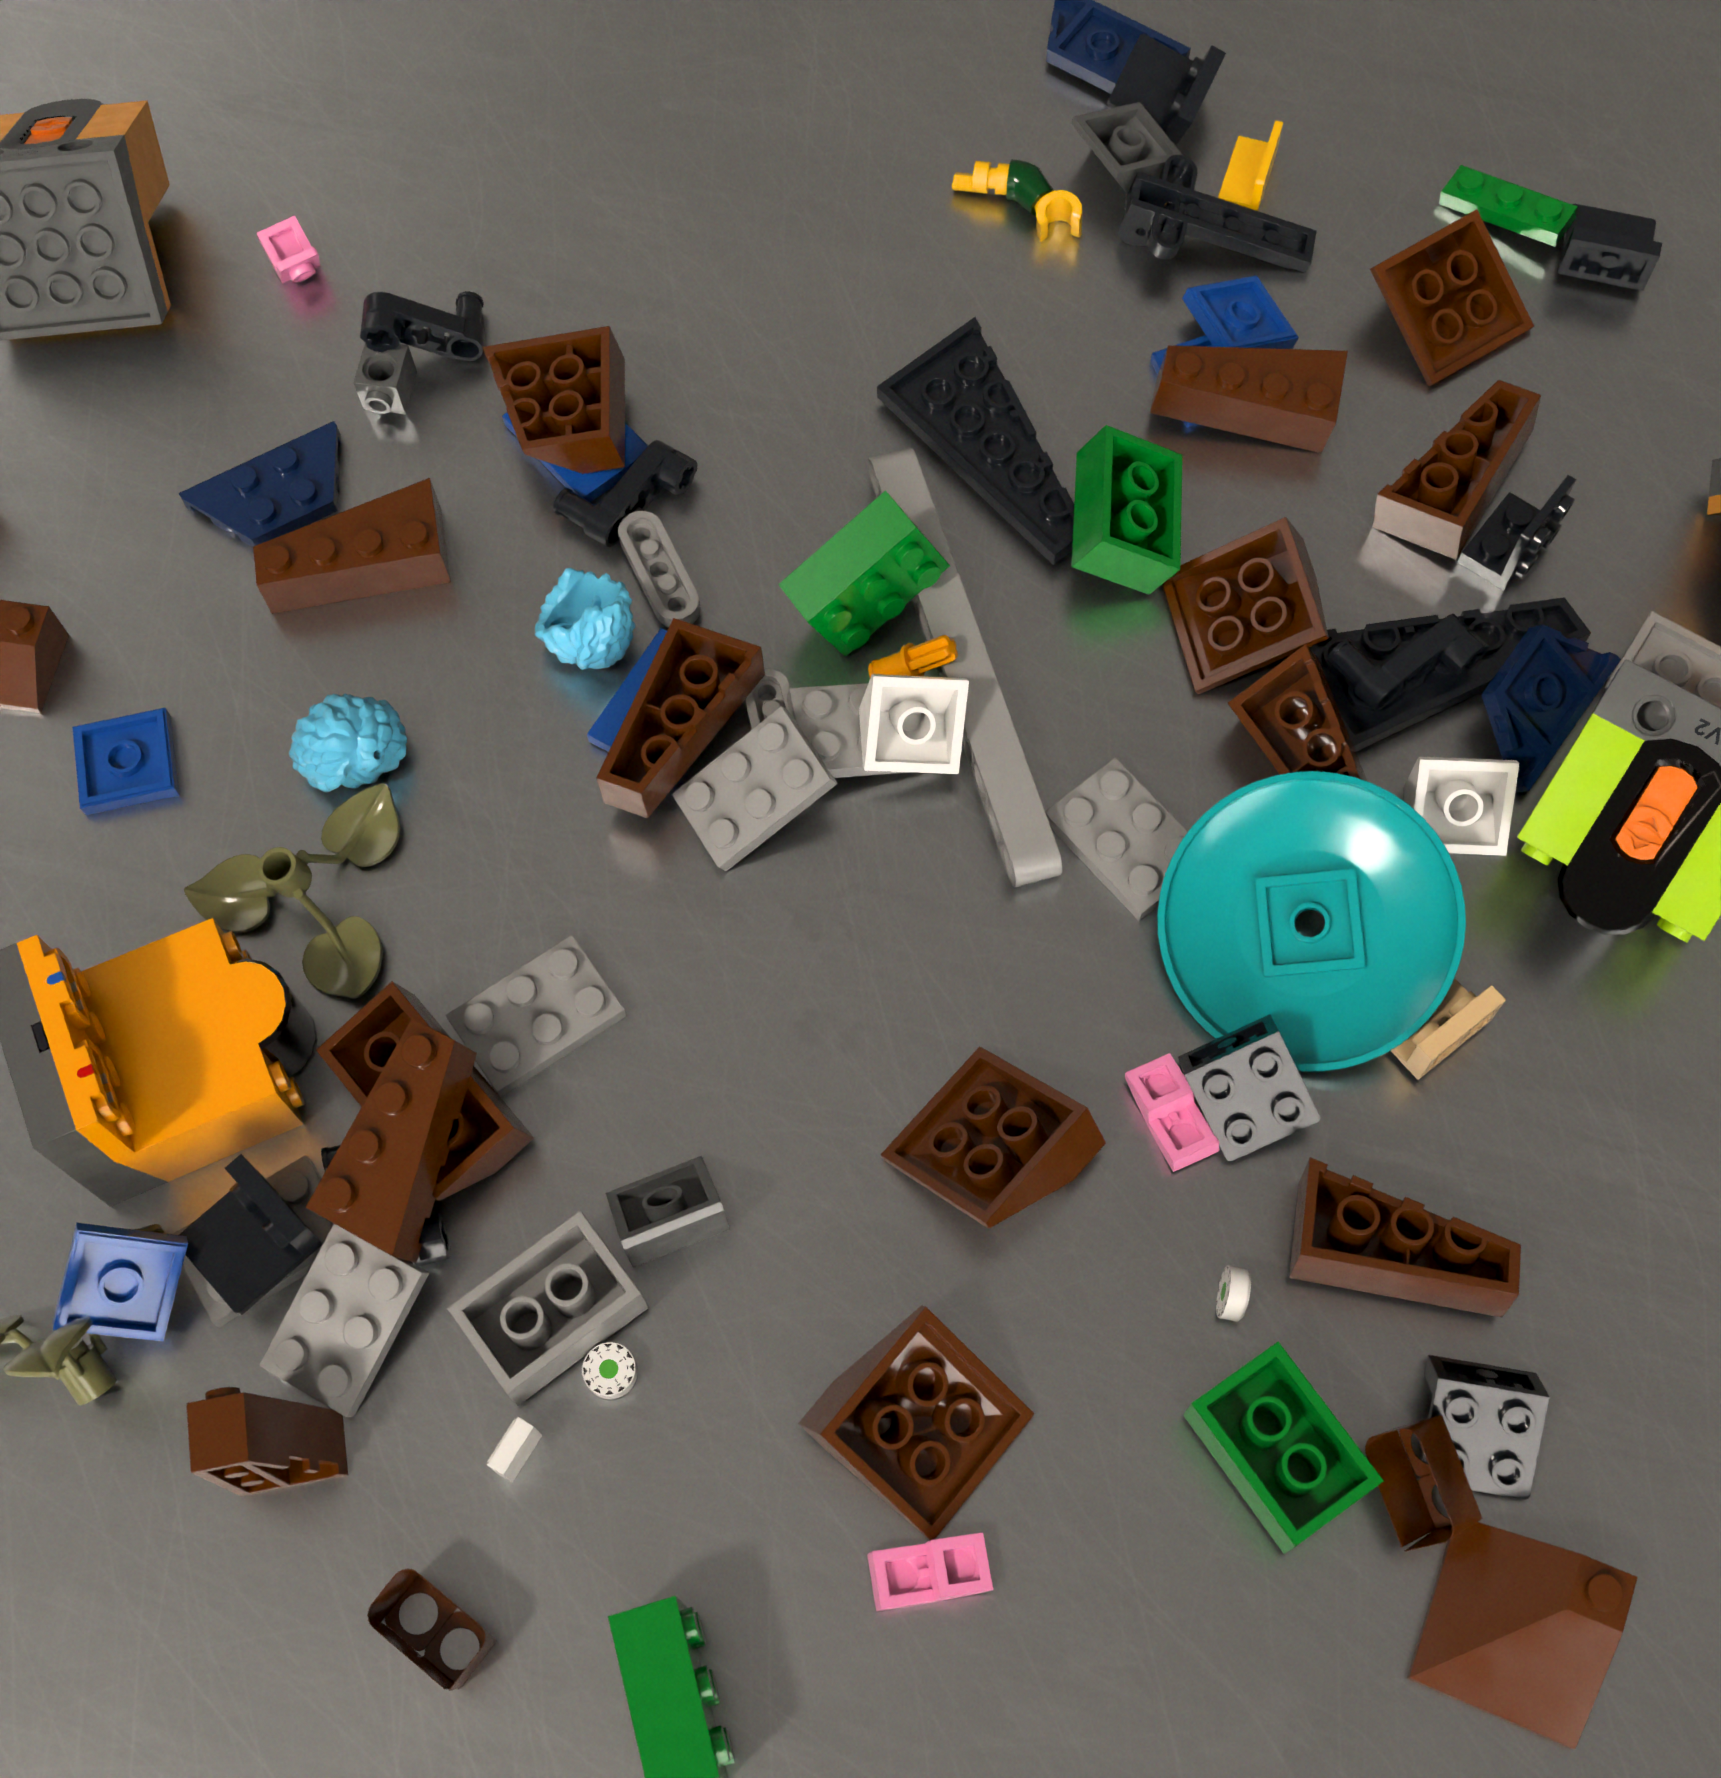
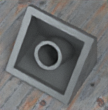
M1140 102L1074 116L1071 122L1127 194L1138 172L1159 178L1167 159L1173 155H1182Z
M702 1156L606 1193L620 1241L633 1268L730 1229L723 1205Z

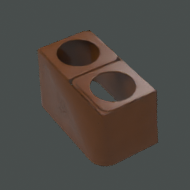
M1442 1415L1396 1427L1372 1436L1367 1440L1365 1445L1366 1456L1384 1480L1378 1487L1401 1547L1423 1537L1405 1551L1445 1543L1483 1519ZM1413 1433L1421 1444L1428 1464L1421 1461L1413 1451L1411 1445ZM1414 1472H1415L1418 1476H1423V1477H1421L1420 1480L1417 1481ZM1435 1484L1449 1518L1442 1515L1433 1503L1432 1490Z
M403 1569L397 1572L368 1610V1621L371 1627L443 1689H449L448 1691L460 1689L497 1641L479 1623L412 1569ZM417 1593L427 1594L432 1597L438 1608V1617L435 1624L423 1634L407 1632L399 1620L401 1605L409 1596ZM465 1628L472 1631L478 1638L479 1651L465 1669L455 1670L443 1662L440 1653L441 1643L450 1631ZM425 1649V1652H424V1655H423V1656H421V1655L417 1652V1651H423V1650Z

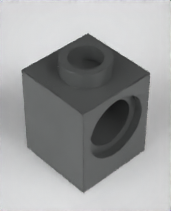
M366 344L364 345L354 379V386L364 410H370L378 414H406L417 376V370L409 346L399 344L396 349L376 352L367 348Z

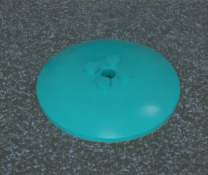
M1318 771L1292 772L1255 781L1234 791L1206 811L1190 828L1171 858L1163 879L1157 914L1158 939L1167 975L1181 1002L1193 1018L1211 1036L1217 1039L1270 1014L1298 1071L1324 1072L1363 1064L1386 1054L1415 1034L1442 1003L1453 983L1463 952L1466 930L1465 902L1456 867L1447 848L1427 821L1406 802L1373 783L1352 776ZM1315 910L1324 917L1325 926L1320 934L1314 937H1305L1296 930L1295 921L1301 912Z

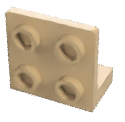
M1454 978L1445 998L1430 1019L1415 1034L1401 1045L1392 1049L1391 1052L1419 1080L1488 1024L1506 999L1492 985L1476 996L1472 991L1468 992Z

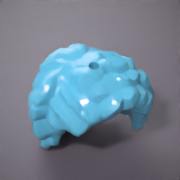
M566 568L562 576L558 578V584L553 586L552 592L547 594L545 603L541 606L542 613L539 614L538 622H536L535 636L545 642L549 652L555 653L561 663L577 664L581 670L589 668L595 670L603 669L614 665L617 660H621L625 655V651L633 639L632 631L635 628V623L632 620L633 614L630 610L632 599L629 596L626 585L623 582L619 581L617 583L611 580L610 575L607 573L597 578L593 572L585 574L583 570L576 571L573 568Z
M346 693L342 696L332 694L327 695L323 702L309 707V716L297 720L296 731L293 732L291 737L293 743L289 751L295 771H298L303 777L307 778L308 783L312 787L323 792H331L340 785L347 788H359L364 783H375L381 773L395 770L399 767V761L406 755L407 736L405 734V727L400 722L398 712L394 710V707L388 701H376L373 697L361 698Z

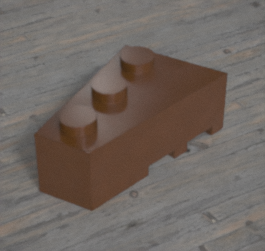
M238 1387L213 1389L205 1393V1400L186 1403L191 1473L239 1496H246L348 1475L343 1415L333 1409L240 1392Z

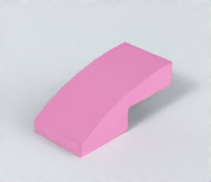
M1170 1053L1125 1073V1079L1137 1106L1173 1172L1219 1152V1141L1195 1104L1194 1094Z
M983 1533L935 1539L925 1544L877 1550L867 1554L876 1612L954 1599L993 1590Z

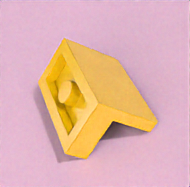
M1275 120L1268 142L1238 135L1218 198L1259 211L1276 158L1284 122Z

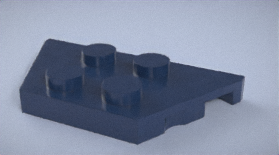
M1055 0L1046 62L1111 94L1141 34H1146L1187 58L1190 56L1191 48L1094 0Z
M332 421L180 492L179 495L189 510L194 511L196 509L210 517L214 525L226 532L236 533L241 541L251 547L310 525L338 511L336 483L339 480L340 464L337 459L338 443L341 442V434L335 421Z
M1546 625L1530 627L1481 694L1502 760H1517L1520 763L1515 792L1529 791L1621 661L1616 654L1596 652L1588 648L1589 643L1575 637L1566 638L1560 631Z

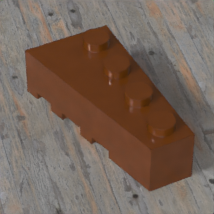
M1168 345L1156 379L1150 413L1322 453L1337 422L1348 351Z
M1498 380L1461 415L1460 421L1449 432L1443 431L1433 441L1430 450L1419 460L1414 459L1402 470V476L1391 486L1387 484L1377 493L1373 528L1457 560L1534 430L1541 395Z
M430 478L253 546L256 584L272 614L451 582L441 507Z
M673 618L596 777L604 803L649 818L764 677L762 648Z
M1307 644L1228 702L1231 709L1280 775L1292 772L1318 771L1352 776L1367 781L1320 662Z
M412 1018L306 1208L393 1257L417 1263L422 1244L418 1243L425 1218L430 1219L436 1198L432 1196L440 1166H445L450 1150V1146L447 1145L454 1119L459 1118L477 1053Z
M1311 1157L1309 1158L1298 1186L1289 1278L1496 1317H1503L1519 1296L1521 1244L1456 1217H1452L1451 1220L1424 1210L1425 1204L1408 1197H1404L1402 1201L1372 1188L1374 1183L1354 1175L1349 1179L1328 1170V1164Z

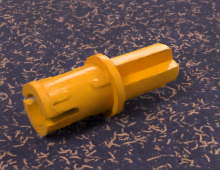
M941 635L918 645L907 643L902 646L899 652L881 659L872 660V663L868 665L869 677L871 678L872 674L924 676L926 671L956 660L958 656L957 644L953 638H949L947 635Z

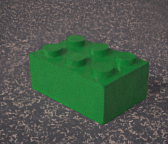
M1105 425L1077 452L1072 547L1073 568L1148 595L1180 571L1182 454Z
M885 490L778 585L804 619L846 657L853 650L862 647L868 641L870 635L887 620L898 616L903 611L905 605L923 589L935 584L950 565Z
M1279 1341L1192 1402L1183 1414L1283 1554L1292 1550L1384 1482Z
M672 1596L608 1616L645 1778H728L726 1765L735 1763L734 1753L727 1728H723L722 1725H715L711 1706L720 1704V1697L712 1669H708L707 1665L701 1667L697 1648L706 1646V1641L698 1612H694L693 1607L687 1608L679 1598Z

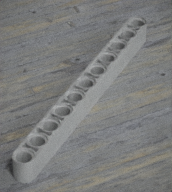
M910 447L868 458V469L876 498L886 490L950 565L935 584L923 589L912 601L926 641L941 635H947L949 638H953L957 644L958 656L956 660L936 667L939 677L967 678L969 680L962 744L1010 881L1016 888L1060 876L1063 873L1057 843L915 451Z

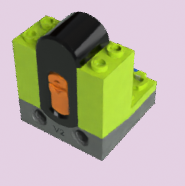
M1627 659L1614 675L1579 736L1517 836L1518 839L1525 842L1521 851L1547 866L1553 858L1561 862L1556 875L1559 898L1568 914L1585 928L1604 935H1626L1643 928L1655 915H1658L1660 919L1656 925L1659 928L1688 943L1692 935L1705 941L1721 916V708Z

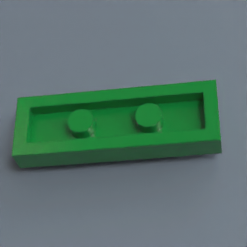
M1460 165L1441 191L1439 205L1464 214H1469L1477 209L1483 221L1554 247L1557 246L1575 220L1578 206Z

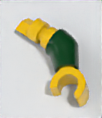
M1011 159L1010 164L998 163L997 168H994L991 162L976 161L973 174L962 172L954 174L952 190L988 194L989 189H995V194L1006 195L1007 200L1017 202L1030 214L1036 216L1037 237L1040 242L1048 238V224L1054 221L1067 222L1071 226V235L1078 238L1082 235V204L1078 197L1068 191H1054L1039 167L1029 162Z

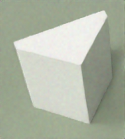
M872 674L859 707L863 769L866 771L959 774L969 680L967 678Z
M1418 756L1404 785V802L1410 805L1427 821L1449 853L1506 855L1520 763L1517 760Z

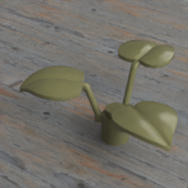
M385 783L374 785L355 794L331 813L323 826L321 841L326 849L337 854H308L305 850H299L295 855L287 848L276 847L268 850L261 859L251 854L236 855L221 862L203 878L185 887V895L197 912L206 920L213 918L221 929L228 932L233 931V933L251 931L267 920L270 913L268 897L275 896L277 892L284 897H295L327 932L314 937L304 951L302 965L308 981L315 988L326 994L353 999L363 996L375 982L381 968L383 950L380 937L369 922L358 916L344 919L335 928L332 922L306 894L312 881V872L307 864H341L348 857L355 865L368 867L388 857L398 843L400 835V823L391 790Z
M153 1224L142 1228L133 1229L140 1231L164 1233L162 1227L159 1224ZM13 1315L0 1320V1344L15 1342L24 1348L23 1351L3 1367L7 1375L61 1379L78 1405L91 1402L115 1384L117 1379L101 1357V1354L108 1348L100 1335L89 1334L91 1341L89 1345H86L84 1340L81 1339L93 1324L90 1316L73 1320L58 1328L46 1339H41L35 1343L16 1329L24 1322L21 1315Z

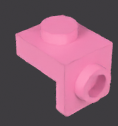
M295 215L257 232V238L282 284L291 279L294 283H298L315 274V268L320 266L319 254L315 247L311 246Z

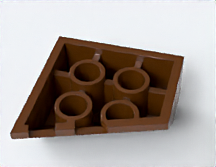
M610 326L482 347L525 455L581 474L625 467V358Z

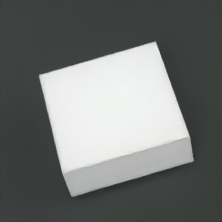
M520 1417L515 1418L488 1459L487 1465L497 1474L513 1483L543 1435L534 1426Z

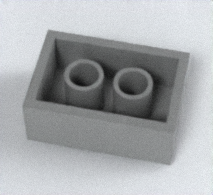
M579 1211L447 1309L506 1394L519 1406L587 1355L594 1347L603 1343L648 1309V1306L641 1291L584 1214Z

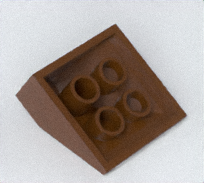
M1477 209L1370 268L1428 387L1534 327Z
M1287 517L1182 564L1180 571L1163 583L1192 683L1198 695L1292 655L1305 644L1310 647L1329 639L1317 578L1304 539Z
M979 1046L880 1155L885 1162L990 1229L1072 1182L1106 1142L1086 1106Z
M921 1305L835 1379L798 1424L839 1463L928 1540H935L1035 1413L926 1306Z
M1477 1522L1450 1539L1447 1543L1407 1679L1565 1747L1576 1749L1623 1634L1638 1577L1586 1555Z

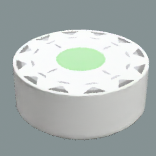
M1230 1265L1225 1267L1217 1292L1216 1314L1218 1318L1235 1322L1243 1318L1251 1291V1276L1247 1269Z
M613 1342L599 1344L584 1359L582 1366L584 1382L591 1392L600 1398L616 1399L624 1396L632 1389L637 1379L636 1361L630 1351L621 1344Z

